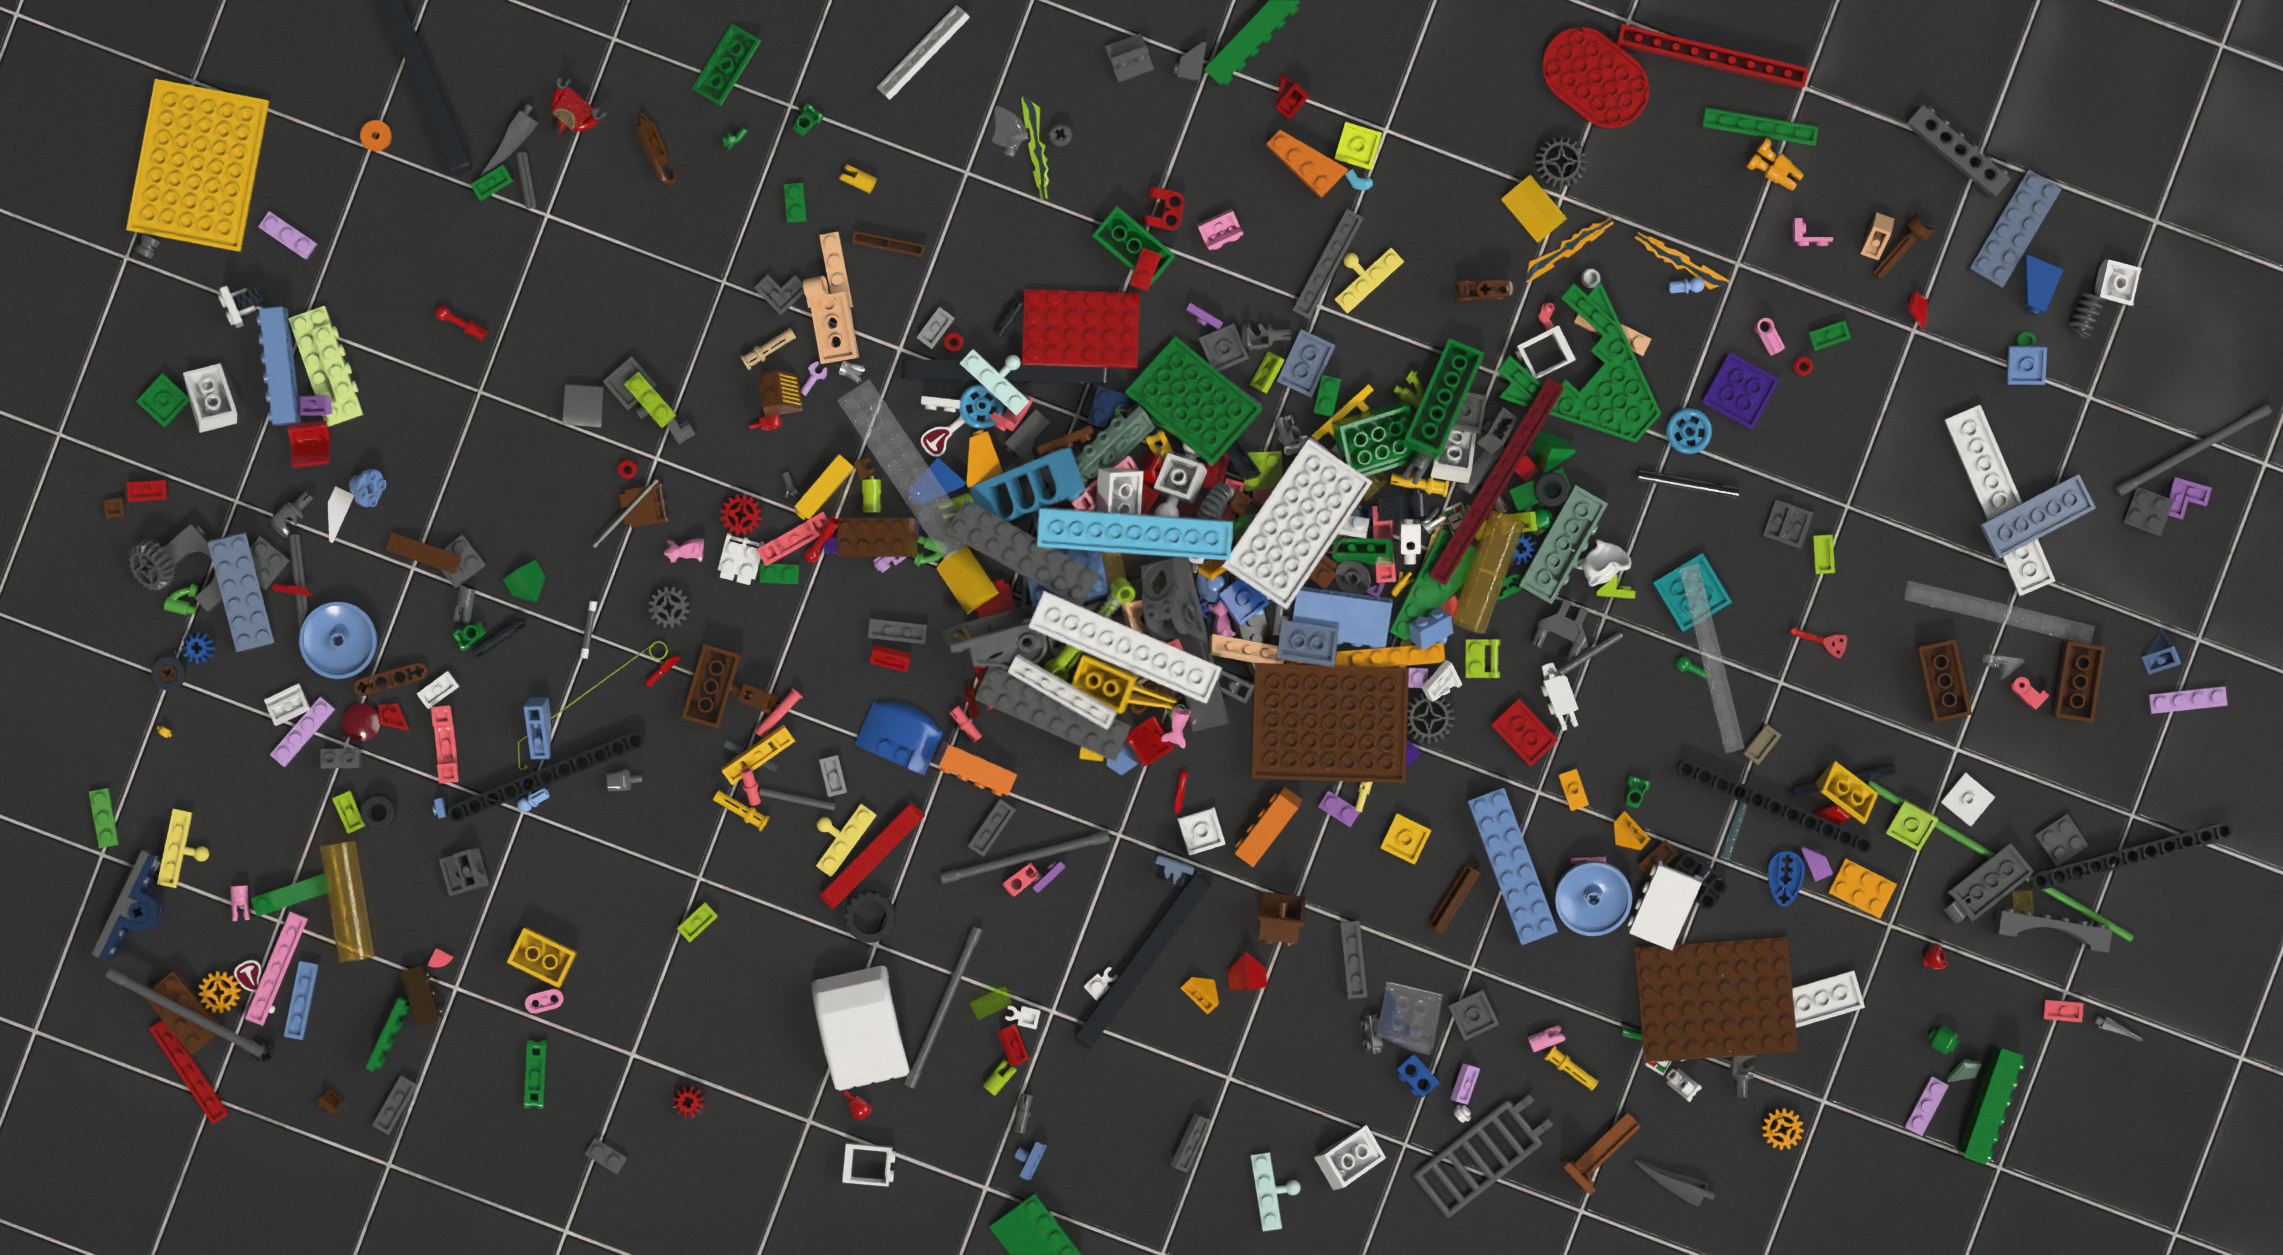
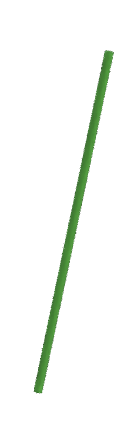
M1871 780L1868 782L1867 785L1879 795L1901 807L1903 799ZM1939 820L1936 823L1935 827L1988 859L1995 854ZM2035 879L2036 885L2040 887L2043 881ZM2053 887L2043 890L2095 922L2107 925V929L2112 930V932L2131 942L2134 938L2133 934Z

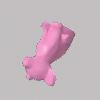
M703 538L690 539L679 546L672 540L666 541L668 546L664 551V555L670 559V562H676L678 557L685 559L696 558L699 562H702Z
M1219 601L1214 605L1208 604V609L1216 615L1212 625V634L1226 637L1235 636L1236 632L1231 630L1230 619L1227 615L1228 610L1223 603Z
M1180 706L1172 708L1170 716L1172 718V730L1162 736V742L1170 741L1171 743L1178 744L1181 748L1186 746L1182 730L1188 721L1191 710L1182 709Z

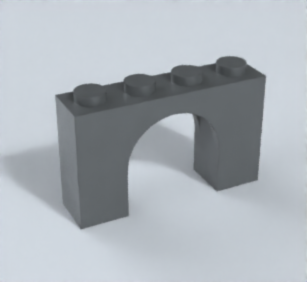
M1035 410L1005 442L1007 445L1005 449L1013 457L1017 454L1021 458L1020 463L1022 465L1035 461L1032 453L1033 443L1050 422L1039 411ZM1079 448L1074 452V458H1077L1082 453ZM1040 468L1043 481L1045 480L1050 485L1048 489L1056 495V484L1050 468Z
M190 524L164 547L165 552L169 553L168 556L173 559L172 564L175 566L193 552H203L212 559L207 542L209 540L204 536L205 531L198 524L196 526ZM216 573L212 582L195 597L207 612H211L223 601Z

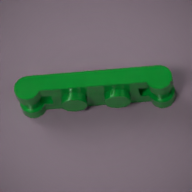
M534 1039L527 1040L524 1108L532 1106L544 1109L547 1040H541V1042L534 1041ZM533 1049H540V1055H533ZM531 1094H538V1099H531Z

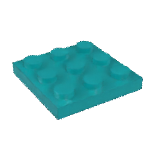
M1703 553L1653 582L1682 632L1732 603Z

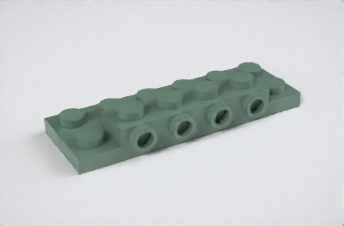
M1140 406L1132 411L1126 419L1121 415L1113 419L1110 426L1105 431L1100 432L1096 439L1090 445H1086L1082 453L1077 458H1074L1085 487L1098 477L1099 468H1109L1123 459L1155 428L1146 412Z
M1573 485L1518 586L1552 604L1562 585L1567 584L1571 569L1577 566L1581 551L1584 552L1586 550L1590 535H1594L1598 528L1597 523L1608 503L1577 485Z

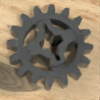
M665 587V592H662L660 589L657 590L659 595H652L655 600L654 602H649L653 606L652 609H649V612H654L651 619L657 618V625L663 622V628H666L668 624H670L671 628H674V623H677L679 626L682 625L680 620H687L684 615L685 613H690L686 609L687 606H690V603H685L688 597L681 596L682 590L676 593L675 587L671 591H669L668 587ZM671 595L678 597L681 602L676 603L672 600ZM664 596V602L657 606L660 598ZM668 600L671 605H674V609H671V615L668 610H665ZM682 609L679 617L675 619V613ZM663 612L667 615L668 620L661 618L658 613Z

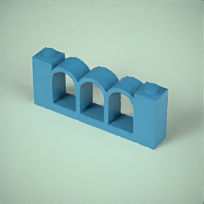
M1071 448L1056 451L969 488L976 505L1010 523L1009 521L1021 518L1024 513L1038 511L1040 507H1045L1046 504L1061 502L1069 498V501L1080 498L1081 493L1086 492ZM1049 465L1056 484L1057 491L1055 497L1049 495L1039 470ZM1026 474L1035 495L1033 506L1027 503L1018 477ZM1004 483L1007 485L1014 508L1011 515L1006 512L996 487Z

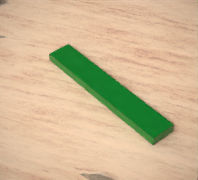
M1706 107L1702 121V127L1810 146L1816 145L1819 128L1817 126Z

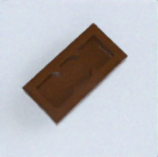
M1237 490L1228 508L1239 515L1254 514L1257 516L1264 505Z

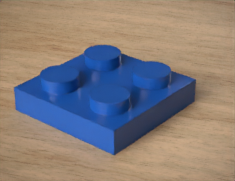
M1240 578L1217 594L1238 626H1241L1270 604L1265 595Z

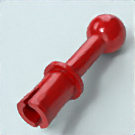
M440 305L435 309L437 319L449 320L465 329V334L468 333L480 339V341H483L484 336L488 332V330L474 324L473 320H470L468 323L450 313L449 308L445 305Z
M830 517L824 527L820 528V537L814 546L808 548L804 553L806 561L814 563L819 559L820 549L826 540L833 538V533L840 524L837 518Z

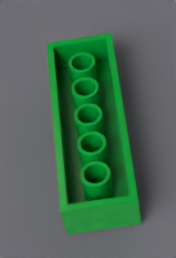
M1450 338L1448 339L1407 433L1404 447L1435 460H1440L1483 361L1484 352Z
M1995 1045L1958 1154L1962 1157L1986 1165L1987 1161L1991 1160L1993 1154L1991 1148L1993 1143H1996L1998 1140L1999 1132L1997 1131L1999 1125L2004 1123L2006 1116L2004 1114L2005 1108L2009 1107L2012 1096H2010L2012 1088L2015 1089L2018 1083L2016 1076L2018 1071H2021L2024 1066L2025 1060H2023V1055Z

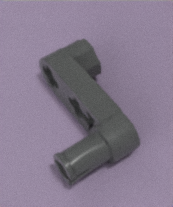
M643 406L635 409L641 419L649 415ZM673 418L667 424L678 444L696 435L687 420L678 424L676 419Z

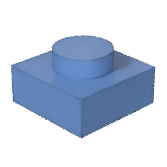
M444 797L435 799V804H432L434 815H438V818L448 816Z

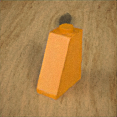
M983 429L972 433L973 437L969 441L968 488L1003 474L988 431L984 432Z

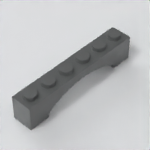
M2003 908V911L1996 912L1993 934L2017 937L2021 931L2036 927H2047L2074 936L2085 945V950L2109 953L2112 930L2106 929L2107 925L2095 924V927L2088 926V922L2078 920L2076 924L2069 923L2070 919L2058 917V920H2052L2050 915L2040 914V917H2035L2033 912L2022 911L2021 914L2015 913V909Z

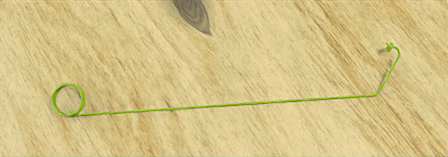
M656 641L637 656L649 648L651 657L660 660L667 655L668 648L665 643ZM656 643H662L666 648V653L661 658H655L651 654V647ZM635 656L634 658H632V659H631L630 661H628L626 664H628L629 662H631V661H632L633 659H635L637 656ZM617 669L616 671H614L612 674H610V675H609L608 677H606L604 680H606L607 678H609L611 675H613V674H614L615 672H617L619 669ZM602 680L601 682H599V683H598L597 685H595L593 688H595L596 686H598V685H599L600 683H602L604 680ZM584 693L583 695H581L579 698H577V699H576L575 701H573L571 704H573L574 702H576L578 699H580V698H581L582 696H584L586 693ZM569 704L568 706H566L564 709H562V710H561L560 712H558L556 715H558L559 713H561L563 710H565V709H566L567 707H569L571 704ZM518 742V762H519L518 765H519V768H520V754H519V742ZM525 765V766H524V769H522V768H520V769L526 771V769H528V767H527V765Z

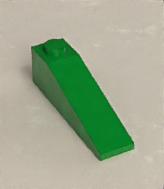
M324 873L251 898L258 917L331 892L333 888L328 874Z

